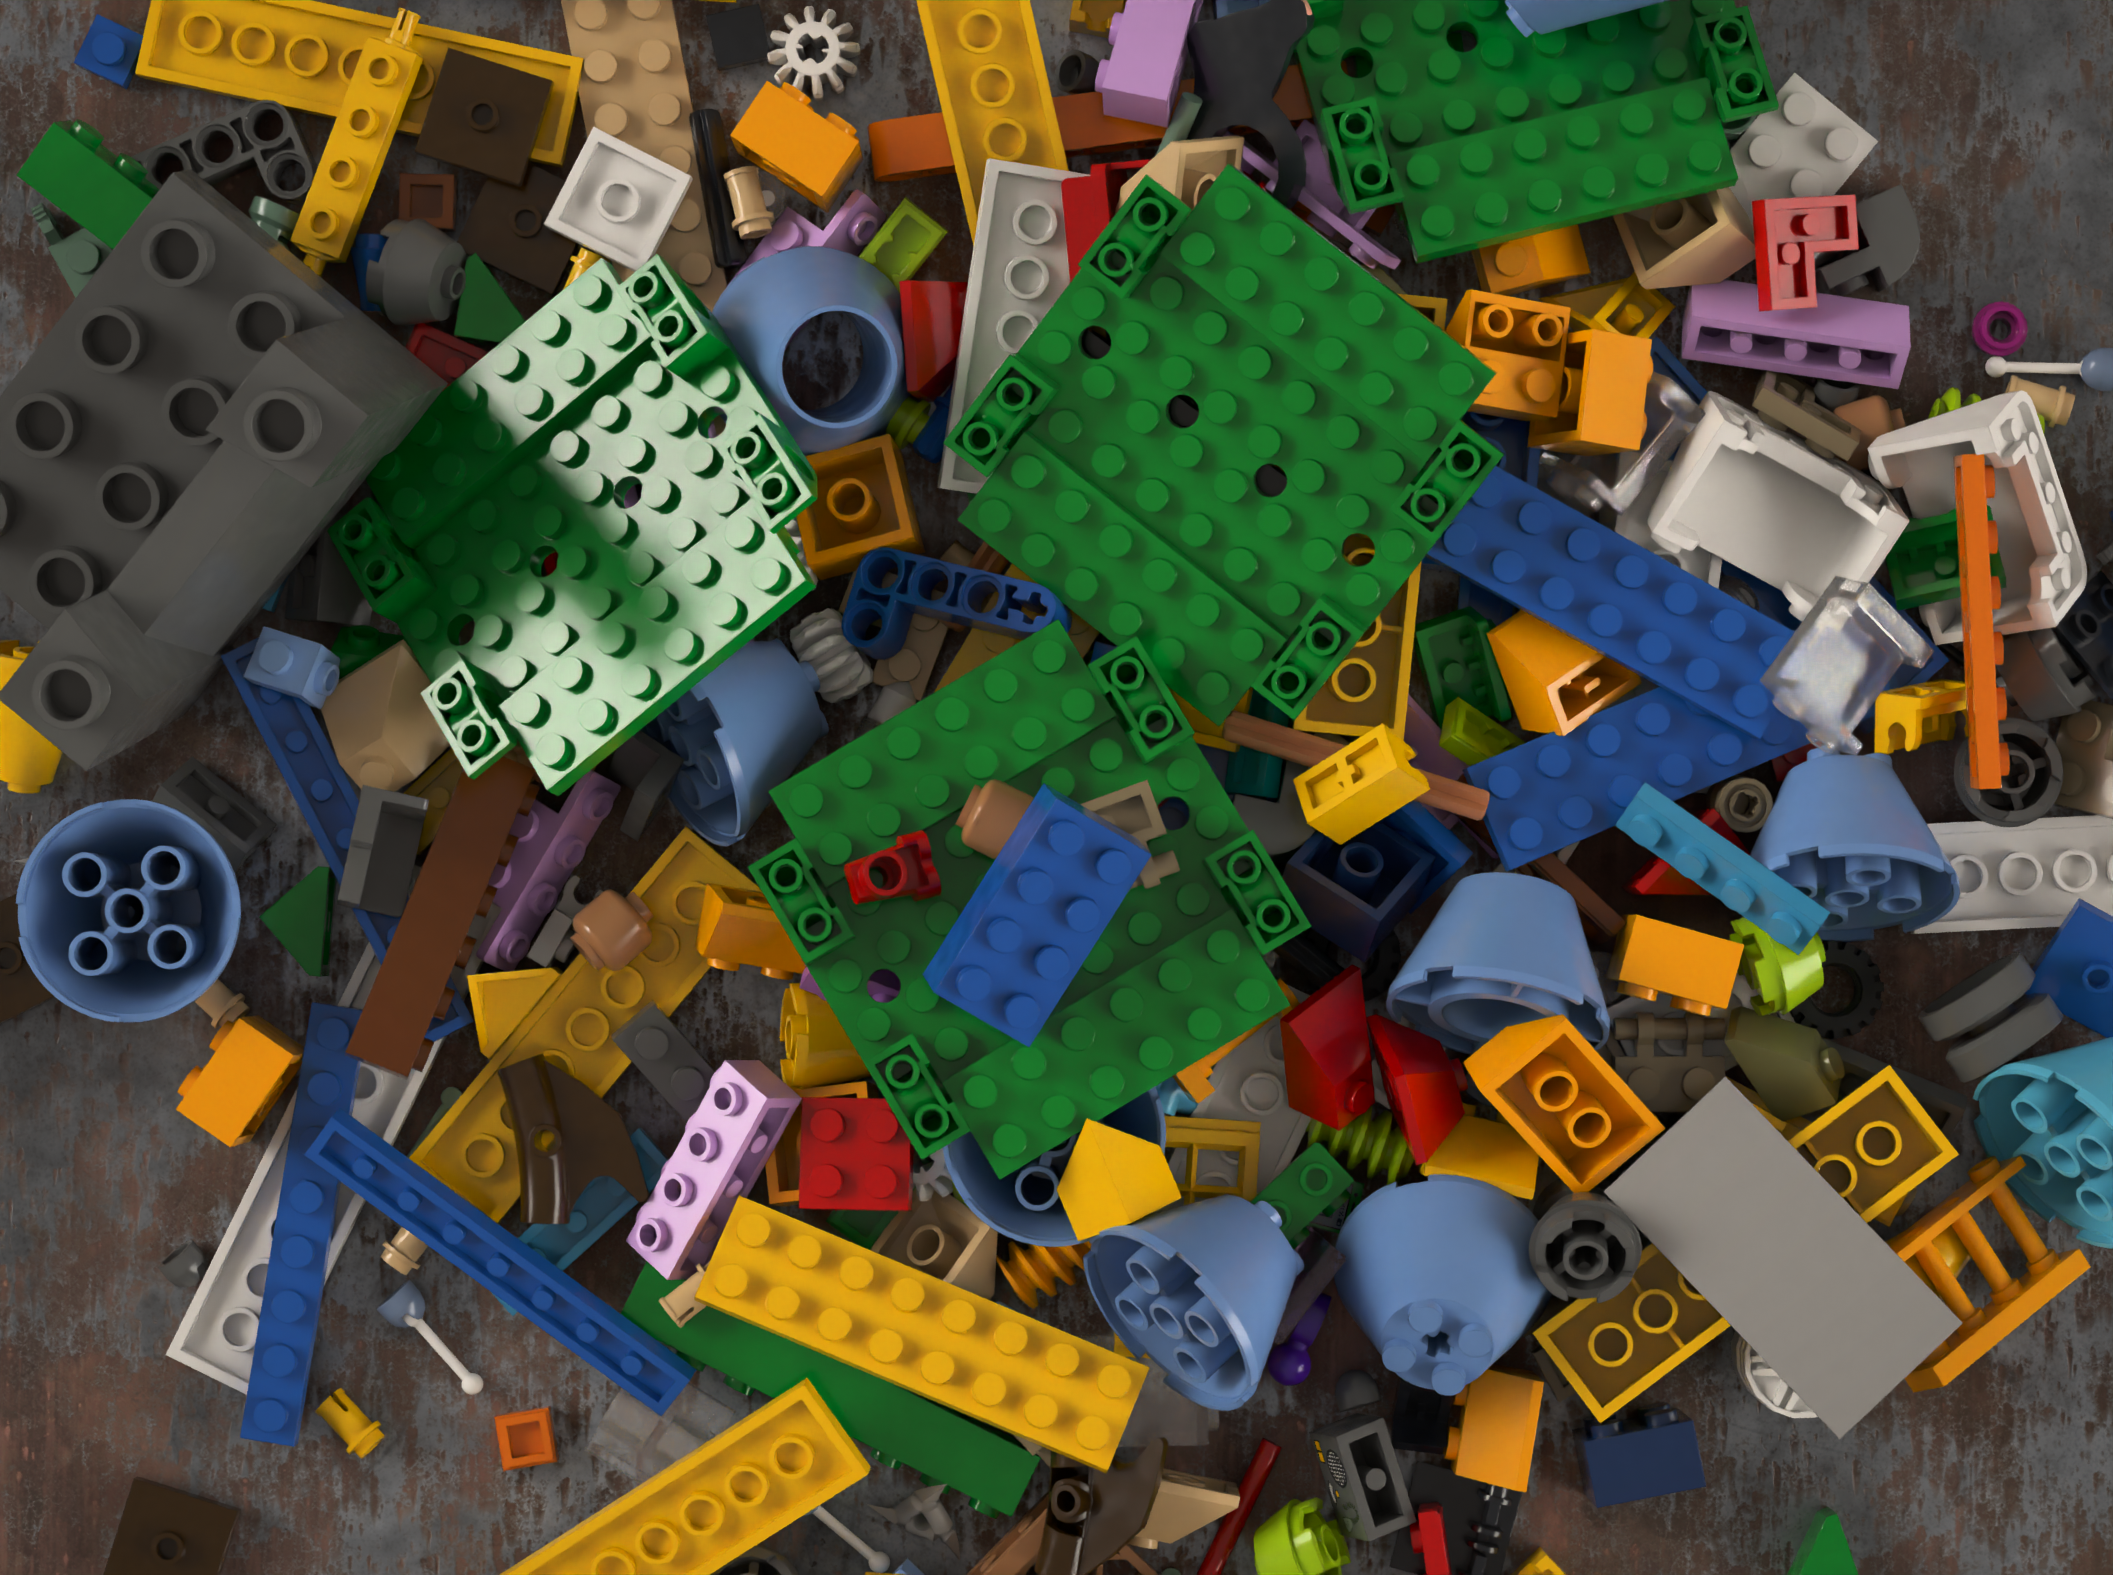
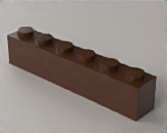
M503 756L475 780L468 777L464 769L462 770L347 1046L345 1056L407 1080L411 1069L423 1071L435 1042L425 1038L426 1032L433 1017L444 1020L456 991L446 986L454 966L465 969L477 941L476 938L467 935L475 915L486 919L498 890L497 887L489 885L488 882L496 864L507 868L519 837L509 833L517 813L528 817L540 788L530 783L535 769Z

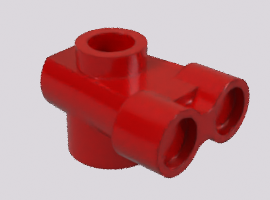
M923 830L898 836L895 846L852 861L844 866L852 900L855 904L911 895L912 899L917 902L941 895L940 878L932 862L928 837ZM869 869H876L882 874L883 884L880 888H877L871 882Z

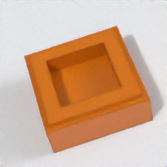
M550 1406L499 1414L494 1417L503 1471L558 1462L559 1455Z

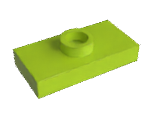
M905 196L858 257L882 272L900 293L899 281H908L914 276L947 234L948 230Z
M1459 697L1445 708L1439 746L1469 766L1526 743Z

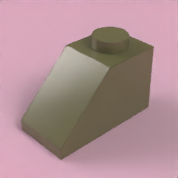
M1743 1006L1731 1010L1725 1044L1773 1116L1785 1122L1837 1103L1841 1079L1845 1073L1844 1065L1839 1053L1833 1047L1828 1048L1817 1029L1769 1014L1759 1016L1755 1010Z

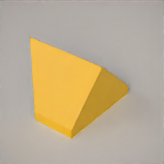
M1635 271L1628 278L1538 298L1544 303L1571 307L1569 327L1575 332L1597 329L1647 339L1676 307L1658 290L1642 287Z
M558 967L467 975L480 1052L488 1059L493 1058L564 972Z
M1088 1118L1084 1123L1056 1189L1078 1241L1099 1235L1100 1233L1098 1232L1107 1228L1130 1224L1182 1198L1160 1145Z

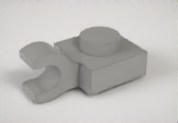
M577 875L570 878L566 883L561 902L557 909H554L527 955V957L544 967H552L556 959L564 963L575 947L570 940V937L576 933L573 931V918L588 905L580 903L576 898V890L582 881V878ZM599 890V891L596 893L595 898H596L599 894H601V893L603 892V890Z

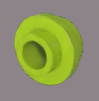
M908 397L890 420L886 428V434H890L895 439L894 441L899 449H904L909 442L913 444L930 418L928 413L931 404L927 401L922 400L918 403L911 397Z

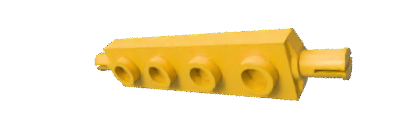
M403 8L398 9L399 12L389 38L367 37L290 239L302 252L306 253L303 263L320 277L327 262L346 263L423 58L414 49L409 47L421 16Z

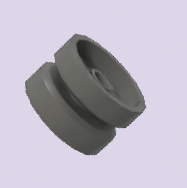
M2021 952L2006 955L1965 978L1930 1003L1917 1017L1933 1041H1948L1962 1035L1951 1045L1945 1058L1960 1082L1976 1079L2019 1056L2051 1032L2064 1017L2048 993H2032L2020 998L2030 989L2036 976Z

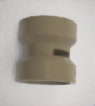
M1734 775L1711 785L1706 798L1707 809L1714 808L1732 830L1743 833L1760 829L1773 807L1772 797L1766 786L1755 779L1742 775Z

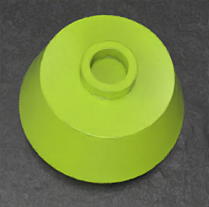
M1745 917L1731 921L1736 933L1729 934L1730 941L1744 944L1737 972L1739 976H1745L1752 990L1756 989L1758 995L1750 997L1749 1001L1759 1016H1765L1777 1011L1785 1015L1823 987L1824 974L1822 963L1826 961L1822 941L1817 932L1802 952L1797 955L1785 945L1775 941L1768 933Z
M1314 1497L1303 1502L1298 1499H1292L1256 1528L1253 1541L1254 1562L1258 1575H1342L1341 1566L1351 1563L1348 1547L1344 1536L1341 1535L1337 1520L1326 1522L1319 1510L1323 1509L1322 1499Z

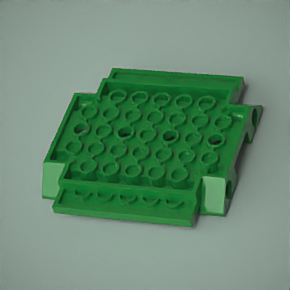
M1307 0L1314 14L1313 28L1293 51L1333 187L1350 214L1395 204L1399 221H1404L1416 264L1735 186L1738 175L1721 120L1727 123L1776 111L1779 108L1748 5L1736 8L1734 0L1665 1L1545 34H1539L1534 31L1527 38L1508 17L1506 11L1509 8L1505 0ZM1464 30L1474 36L1477 45L1471 51L1458 52L1449 46L1446 37L1454 31ZM1361 56L1370 63L1372 70L1364 77L1353 78L1342 70L1341 63L1347 57Z
M1227 164L1193 210L1146 174L1078 263L1081 269L1020 350L1007 357L943 442V444L981 474L989 477L957 520L1035 582L1048 588L1064 605L1117 647L1137 636L1165 684L1217 726L1224 722L1250 687L1254 688L1295 721L1504 456L1500 450L1461 421L1465 413L1497 372L1232 164ZM1091 326L1102 327L1110 335L1111 348L1102 358L1089 356L1082 347V336ZM1178 395L1190 396L1198 405V418L1190 427L1178 426L1170 418L1169 405ZM1274 464L1285 472L1287 484L1280 495L1269 496L1258 488L1256 476L1263 465ZM1361 533L1367 535L1373 541L1375 554L1369 563L1357 565L1347 559L1344 553V543L1348 536Z
M656 254L623 282L613 265L601 257L444 389L396 450L381 458L365 479L381 507L367 496L327 530L372 610L397 623L430 680L431 684L420 694L468 777L475 780L517 745L518 740L546 790L560 796L816 587L797 557L800 550L786 530L785 525L818 499L817 474L716 317L664 258ZM726 414L727 420L724 431L715 438H709L708 429L712 420L718 415ZM641 483V498L634 506L625 508L624 499L627 491L633 485ZM557 552L559 557L556 569L550 575L542 577L541 566L543 561L550 554ZM474 620V636L468 643L460 646L459 633L462 627Z
M1058 619L768 791L794 834L795 839L749 865L748 869L921 1160L971 1131L1000 1180L1079 1133L1087 1118L1096 1122L1290 1006L1289 1001L1262 956L1310 928L1311 924L1254 830H1248L1193 739L1194 730L1137 636L1088 664L1087 667ZM996 779L1034 798L1043 783L1078 804H1082L1148 780L1157 807L1162 801L1174 798L1182 801L1188 809L1189 818L1185 826L1177 830L1166 829L1167 834L1146 841L1151 857L1173 850L1180 871L1159 878L1161 884L1145 890L1144 886L1140 885L1129 890L1030 1047L932 991L923 973L995 861L966 846L961 839L963 828L955 825L975 784L983 788L988 781ZM923 830L928 837L932 862L940 878L941 895L917 902L912 899L911 895L855 904L852 900L844 872L845 864L895 846L898 836ZM869 869L871 882L877 888H880L883 884L882 874L876 869ZM880 970L893 972L901 983L898 996L887 1003L875 1001L867 990L869 978Z

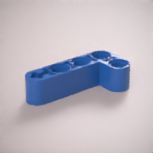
M879 547L870 550L862 558L858 566L843 614L841 628L847 641L857 649L876 660H886L894 657L902 649L914 613L1020 640L1026 639L1058 619L1068 634L1072 624V615L1070 609L1053 592L1040 584L897 549ZM898 567V577L895 582L889 587L882 588L884 575L890 569ZM948 580L946 593L940 599L932 601L931 594L934 586L940 581ZM998 592L999 598L996 606L991 611L982 613L981 604L984 598L990 593ZM1023 606L1028 611L1040 614L1045 613L1047 610L1045 617L1036 616L1033 621L1021 612V608ZM882 619V628L875 638L866 641V631L869 625L876 620Z

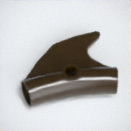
M544 1054L497 1070L509 1108L516 1142L520 1176V1222L569 1224L570 1215L587 1185L599 1176L614 1178L638 1202L648 1200L649 1191L638 1152L621 1114L584 1083L545 1060ZM545 1130L551 1131L556 1138V1144L552 1149H548L542 1144L541 1136Z
M1165 1437L1155 1438L1132 1463H1128L1114 1454L1107 1473L1051 1451L1047 1510L1041 1544L1035 1564V1571L1038 1575H1087L1115 1556L1145 1528L1163 1474L1168 1450V1440Z

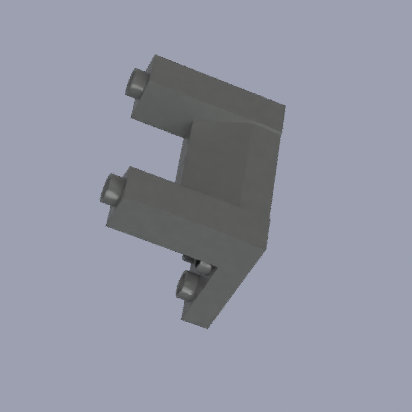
M192 170L173 172L0 396V590L49 629L0 691V701L85 771L92 769L186 714L224 666L221 656L235 649L233 647L234 643L381 458L396 450L448 384Z

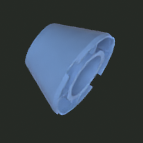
M802 246L763 257L744 269L730 282L712 310V314L718 320L805 456L838 449L852 443L885 435L890 420L905 399L911 397V394L907 392L900 293L893 283L876 267L853 254L822 246ZM842 311L854 323L861 337L863 364L860 375L849 393L838 402L821 409H800L788 394L783 380L782 361L787 343L797 328L808 319L824 312ZM721 414L720 417L726 424L727 415Z
M1489 872L1470 875L1458 881L1392 982L1386 1000L1387 1011L1396 1023L1401 1022L1403 1016L1416 1025V1031L1439 1040L1442 1047L1470 1055L1475 1053L1507 1026L1564 1014L1596 1051L1607 1042L1609 1036V1015L1574 898L1558 885L1522 874Z

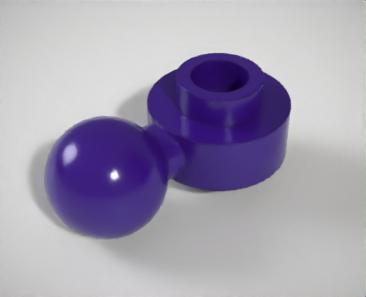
M1310 1288L1305 1297L1298 1293L1295 1294L1284 1319V1324L1292 1327L1287 1342L1277 1345L1268 1357L1269 1373L1279 1384L1294 1386L1302 1383L1308 1377L1311 1370V1358L1307 1350L1316 1338L1331 1301L1330 1295L1314 1288Z

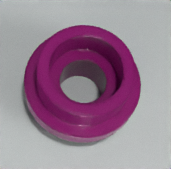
M1994 302L1983 307L1976 314L1972 324V336L1976 345L1984 353L1991 356L2003 357L2014 353L2023 345L2028 332L2024 314L2016 306L2007 302ZM1999 320L2006 325L2008 332L2005 339H1996L1991 335L1990 325L1992 321Z

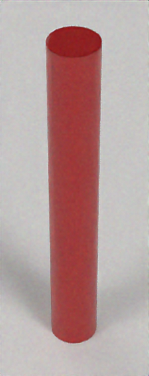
M1262 1438L1238 1488L1240 1494L1239 1506L1237 1509L1225 1514L1196 1575H1221L1282 1449L1278 1444Z

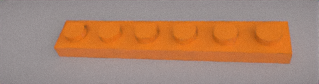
M1962 454L1953 456L1970 785L1971 788L1979 790L2002 788L2001 776L2009 775L2010 757L2007 743H1999L1998 727L1999 720H2006L2007 700L2004 687H1996L1995 665H2002L2004 661L2003 636L2001 631L1993 632L1992 613L1993 609H2000L2001 587L1999 577L1991 576L1989 555L1996 554L1998 551V530L1996 521H1988L1987 498H1994L1995 474L1993 465H1985L1984 454Z

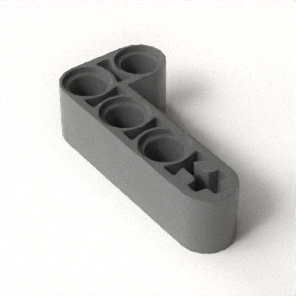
M271 100L257 101L131 156L148 171L145 179L159 190L163 186L160 179V168L165 161L175 157L181 159L184 167L183 171H194L210 186L258 166L269 190L285 202L295 205L304 204L318 168L295 116L285 107ZM269 115H280L284 123L282 133L275 140L263 141L259 135L260 123ZM229 136L234 145L232 155L225 162H212L209 155L212 142L218 137ZM294 164L302 165L306 174L303 185L295 191H284L280 181L284 169Z

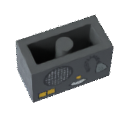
M1355 1413L1309 1432L1342 1536L1369 1542L1416 1522L1383 1417Z

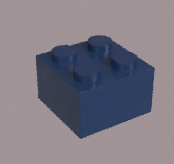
M1379 821L1342 845L1316 830L1287 862L1282 878L1311 924L1310 928L1365 963L1421 898L1436 857Z
M1668 1402L1637 1408L1638 1417L1623 1420L1617 1419L1616 1413L1612 1414L1602 1423L1595 1416L1584 1418L1585 1427L1572 1429L1584 1494L1597 1508L1706 1487L1694 1421L1680 1409L1670 1408Z

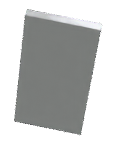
M1726 1076L1603 1191L1839 1439L1852 1429L1963 1324Z

